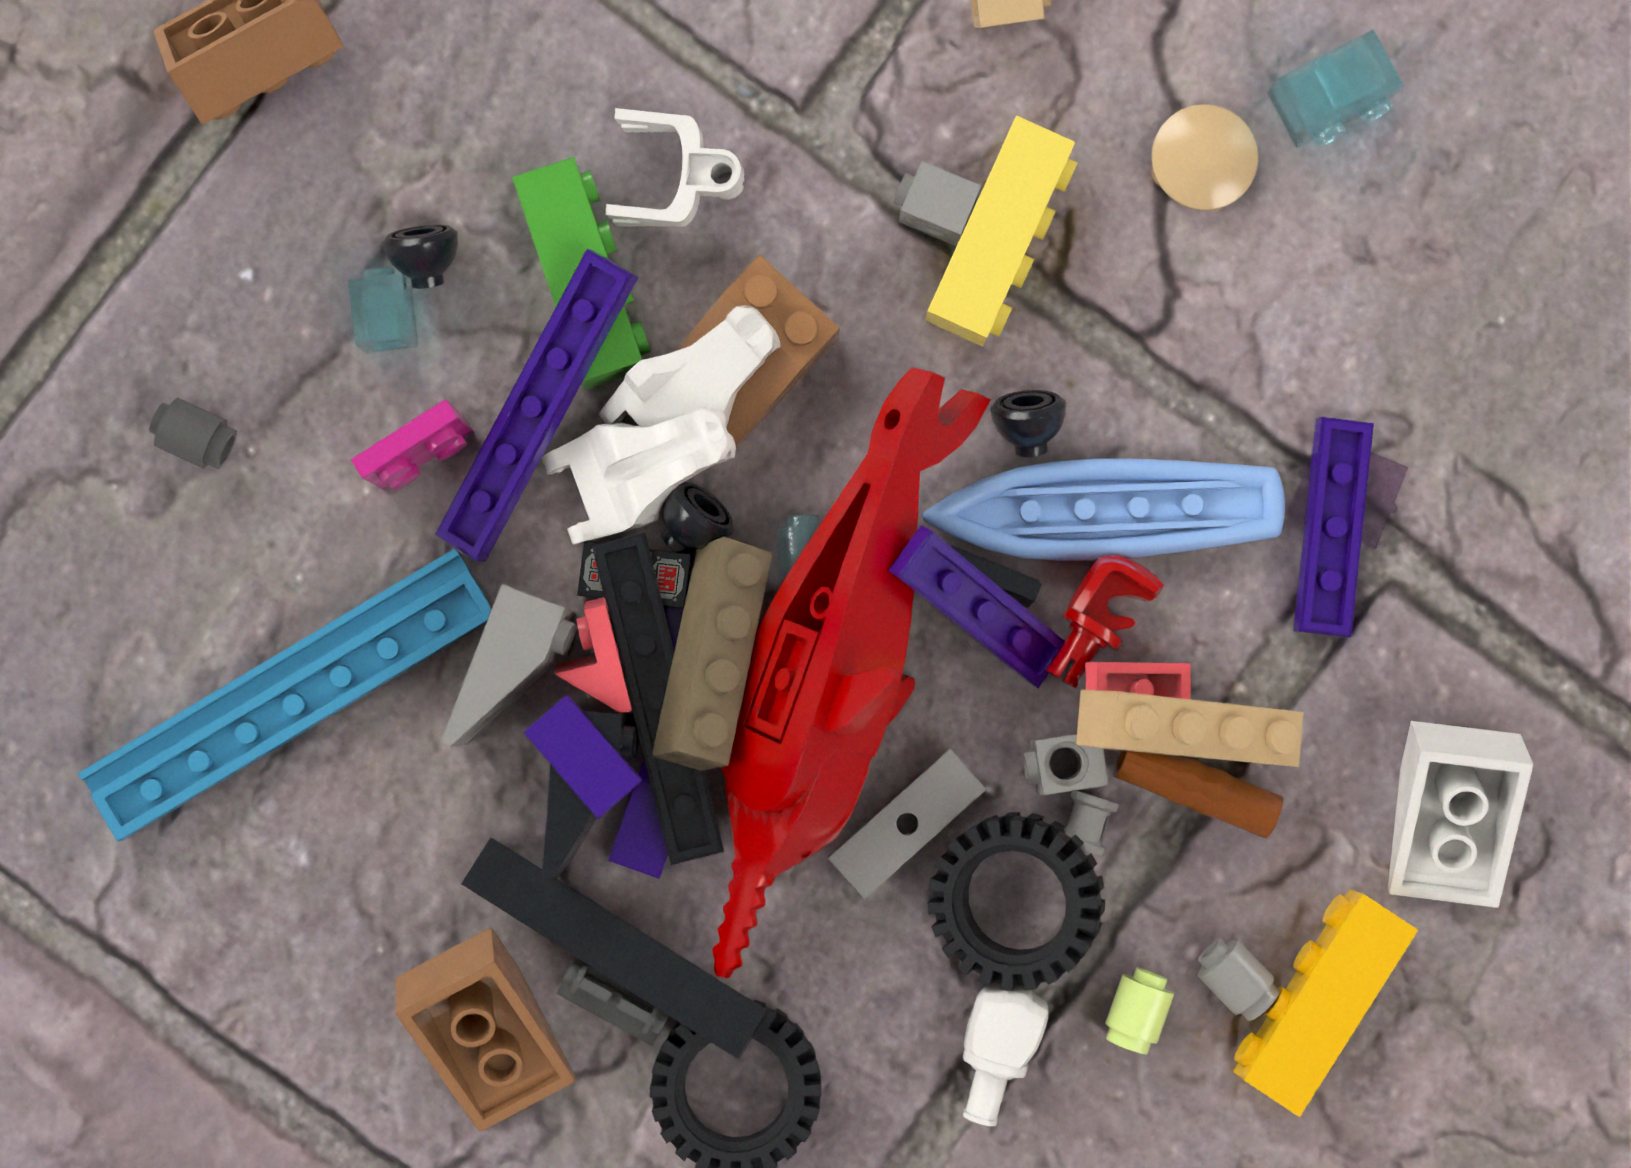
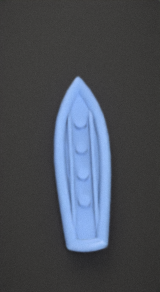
M1094 458L1052 461L1017 467L982 478L951 493L923 512L922 518L928 524L954 538L994 552L1020 558L1052 561H1096L1099 557L1108 555L1136 558L1276 538L1281 534L1284 523L1285 495L1279 473L1273 467L1181 460Z

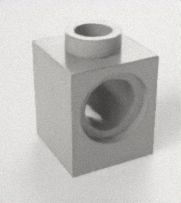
M921 161L915 176L905 173L897 191L894 203L902 206L898 222L957 246L982 185Z
M1077 733L1029 740L1031 752L1023 753V765L1027 784H1036L1038 794L1041 795L1107 786L1109 782L1103 748L1076 745ZM1066 747L1075 754L1077 767L1071 776L1059 779L1050 769V758L1057 749Z

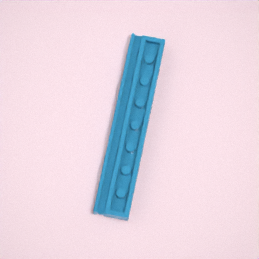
M454 548L77 773L80 779L84 780L91 791L90 796L116 841H124L485 625L493 607L463 560L460 551Z

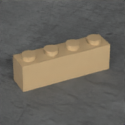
M1081 689L1076 745L1299 767L1304 712L1118 691Z

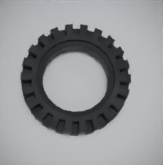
M1008 812L1002 817L995 815L986 818L977 825H973L947 847L948 850L939 857L935 868L938 869L937 873L930 878L928 890L934 892L933 898L927 902L928 914L936 915L937 922L931 926L935 938L943 935L947 943L941 949L948 958L955 954L962 961L957 968L968 975L971 970L980 974L977 982L990 986L993 981L1000 982L1001 990L1013 991L1017 985H1024L1025 991L1037 989L1043 982H1047L1049 985L1059 980L1065 972L1069 973L1093 945L1092 942L1099 934L1102 925L1100 918L1105 912L1106 899H1101L1104 882L1102 875L1096 876L1094 867L1097 865L1094 856L1092 853L1087 856L1080 848L1084 842L1076 834L1070 838L1063 832L1066 826L1057 821H1054L1052 824L1043 822L1044 816L1032 813L1028 817L1020 816V812ZM999 852H1022L1042 860L1053 870L1063 888L1066 913L1061 929L1048 943L1032 949H1013L992 941L981 931L972 916L969 906V886L973 873L985 858Z
M754 1000L755 1003L769 1012L752 1039L767 1046L780 1060L787 1077L788 1094L783 1109L774 1122L762 1131L749 1136L730 1137L710 1130L695 1117L688 1104L685 1091L687 1070L698 1052L711 1042L680 1023L675 1025L662 1044L652 1070L650 1098H652L653 1102L652 1114L654 1121H658L661 1126L660 1134L666 1144L671 1142L676 1148L675 1154L683 1161L689 1158L695 1162V1168H777V1163L783 1158L789 1160L797 1153L799 1144L802 1141L805 1143L811 1134V1127L814 1120L817 1121L820 1110V1067L816 1059V1052L811 1042H808L804 1036V1031L797 1023L793 1024L787 1018V1014L778 1008L775 1011L766 1007V1003Z

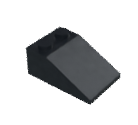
M583 711L626 761L627 759L637 758L639 735L637 727L630 725L631 714ZM551 764L542 880H554L565 873L597 819L595 814Z

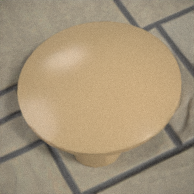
M1194 105L1184 108L1165 121L1154 139L1151 153L1152 178L1170 198L1185 207L1211 212L1219 211L1240 198L1251 185L1258 166L1256 141L1246 123L1236 114L1225 108L1215 105Z

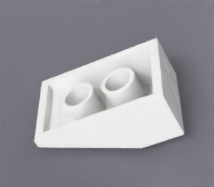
M1417 721L1410 722L1400 768L1388 881L1389 894L1499 907L1533 769L1532 759L1521 734Z

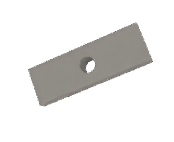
M948 749L829 855L828 859L865 899L987 789L954 752ZM904 813L913 814L917 821L915 829L909 833H902L897 829V819Z

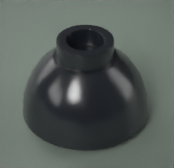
M449 225L416 226L388 234L382 244L390 263L398 272L411 278L412 288H432L444 284L443 273L452 264L457 253L458 232Z
M1023 390L1001 396L991 405L990 411L997 431L1006 441L1015 446L1016 455L1021 457H1037L1048 451L1047 443L1057 435L1063 425L1066 414V401L1051 391Z
M681 483L665 501L663 517L666 529L662 532L661 537L665 544L676 553L687 554L690 549L701 550L709 542L722 537L728 538L733 534V521L728 510L715 496L696 484Z

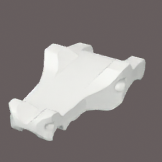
M747 305L736 306L724 321L693 345L666 355L640 360L626 373L624 381L602 408L599 416L606 424H615L621 422L629 414L639 426H653L678 416L693 413L699 410L700 407L709 408L716 406L724 413L727 426L737 392L754 372L765 363V359L781 347L779 337L774 328L756 308Z
M711 406L709 408L700 407L699 410L693 413L678 416L653 426H633L623 422L597 425L577 439L545 454L541 459L548 475L560 473L567 468L572 470L590 519L585 522H579L567 529L572 544L576 545L637 529L657 521L663 503L678 485L712 465L734 458L736 446L733 437L726 429L724 413L716 406Z

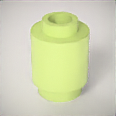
M1136 968L1134 976L1122 974L1105 1022L1110 1027L1106 1039L1125 1049L1148 1054L1151 1043H1158L1175 994L1165 988L1168 979L1142 968Z

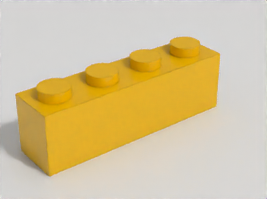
M1351 889L1347 891L1345 896L1337 895L1329 904L1322 918L1326 926L1315 942L1310 940L1301 948L1293 963V968L1297 970L1286 988L1282 986L1278 988L1280 993L1277 999L1264 1012L1268 1017L1256 1035L1251 1032L1244 1038L1234 1056V1060L1238 1062L1233 1070L1235 1074L1298 1117L1301 1116L1418 932V929L1365 894Z

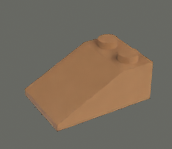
M760 254L724 291L677 349L680 350L693 345L724 321L736 306L747 305L756 308L776 331L781 347L765 359V363L754 372L735 397L726 429L733 437L736 448L837 342L840 328Z
M492 927L395 978L396 1016L479 1132L576 1082L575 1074L524 976Z

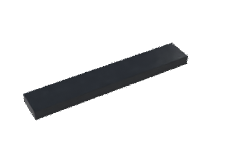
M641 533L593 545L592 549L604 598L608 606V614L618 647L625 683L670 865L722 853L724 848L705 771L651 757L675 650L646 534Z
M491 837L461 883L466 888L736 1059L741 1058L769 1012L557 878L554 880H542V869Z

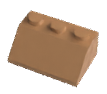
M206 0L153 30L167 73L202 125L213 119L221 120L233 115L239 110L243 102L259 93L268 94L280 89L288 81V77L306 67L315 68L325 64L334 56L335 51L344 47L334 25L319 0Z

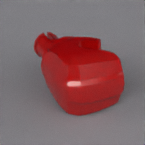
M1120 555L1099 557L1080 583L1068 603L1066 611L1062 615L1070 623L1068 627L1072 631L1051 665H1048L1046 671L1058 678L1069 661L1072 660L1073 665L1062 682L1076 689L1079 685V680L1086 671V662H1091L1100 648L1106 649L1109 647L1113 650H1118L1123 640L1113 632L1130 629L1135 626L1136 622L1133 618L1112 615L1108 611V601L1112 598L1122 597L1138 599L1144 602L1153 601L1163 589L1164 584L1155 574L1129 558Z

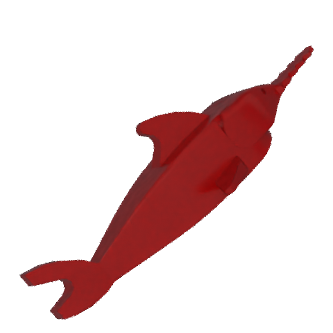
M912 367L890 392L881 407L872 429L867 455L801 552L772 600L760 626H757L728 766L721 767L726 779L725 790L731 820L735 858L731 864L734 878L728 883L730 899L723 906L725 920L717 928L719 942L712 949L714 973L718 977L729 978L735 969L742 966L741 951L750 946L748 931L757 926L756 912L766 905L765 889L772 886L779 874L809 858L837 838L854 811L869 772V764L872 757H876L887 726L898 715L914 691L915 679L902 674L907 655L914 591L888 570L918 529L920 472L940 463L959 448L975 430L991 399L979 393L960 389L939 408L945 377L934 372Z

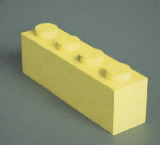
M1019 116L1015 117L929 306L924 321L982 347L989 333L997 337L1000 336L1012 310V307L1003 304V301L1011 285L1021 289L1034 261L1033 258L1025 255L1033 236L1041 240L1044 239L1056 210L1047 207L1054 188L1065 192L1078 162L1068 158L1075 141Z

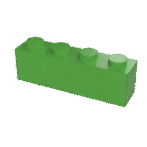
M574 157L512 177L555 307L587 249L594 250L609 259L608 254L617 251L608 221L597 223L591 206L592 203L601 201L590 170L580 173ZM632 292L628 296L625 304L634 302ZM625 304L582 382L585 390L625 377L626 373L635 364L643 360L642 355L651 352L642 322L631 324Z

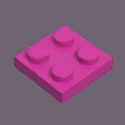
M444 399L350 460L361 477L383 490L389 486L393 490H398L421 475L418 467L432 458L437 457L439 461H443L461 451L467 445L464 438L474 431L463 414Z

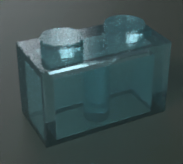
M1373 29L1279 77L1267 94L1296 148L1311 141H1314L1316 147H1320L1346 132L1344 124L1358 117H1361L1363 123H1367L1391 110L1393 106L1390 100L1404 85Z

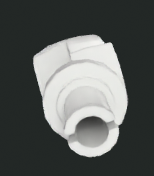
M991 983L990 986L985 985L977 994L967 1024L964 1040L965 1050L962 1057L965 1062L969 1063L976 1070L968 1103L963 1112V1117L972 1122L985 1126L997 1125V1116L1007 1081L1026 1076L1029 1066L1027 1063L1037 1051L1048 1020V1004L1045 999L1035 994L1032 990L1025 991L1024 985H1017L1013 991L1001 990V983Z

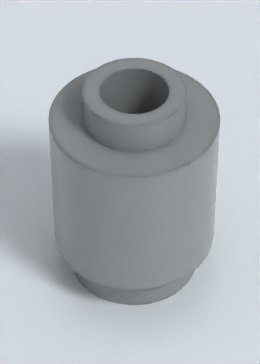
M1222 938L1217 939L1198 958V962L1202 967L1197 976L1234 1015L1242 1014L1248 1021L1254 1020L1263 1014L1274 1003L1280 993L1279 989L1273 984L1274 976L1237 938L1225 942Z

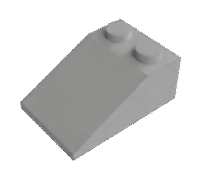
M501 584L440 742L448 746L468 745L557 664L560 654L569 656L579 633L577 624L573 623L576 613Z

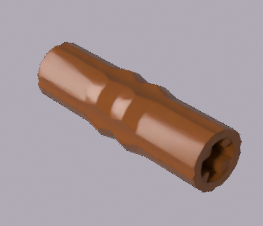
M1121 750L1113 772V777L1162 796L1173 803L1189 807L1200 814L1216 818L1266 839L1274 830L1283 807V796L1186 756Z

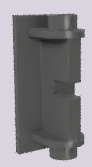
M577 957L570 965L556 993L653 1046L669 1015Z

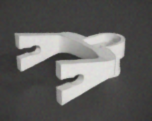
M615 108L614 119L618 124H622L621 128L625 132H677L681 139L683 154L680 185L672 204L663 210L606 204V216L609 219H613V223L616 226L684 227L693 220L698 209L700 196L719 197L729 200L737 197L742 192L744 187L742 185L744 170L737 157L728 150L704 148L701 129L691 116ZM723 173H732L728 182L723 184L715 182V179L718 180Z

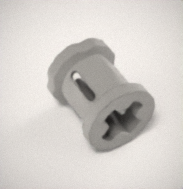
M1076 790L1072 791L1070 798L1074 801L1065 834L1070 838L1076 834L1084 842L1080 847L1083 851L1104 857L1106 849L1101 844L1110 815L1118 811L1119 804Z

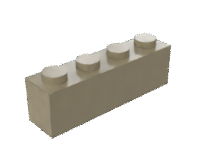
M727 537L709 542L703 549L696 550L651 757L697 770L728 766L772 552Z

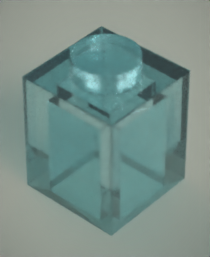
M373 268L363 271V278L348 280L356 346L365 353L419 347L412 284L402 273L396 274L393 268Z

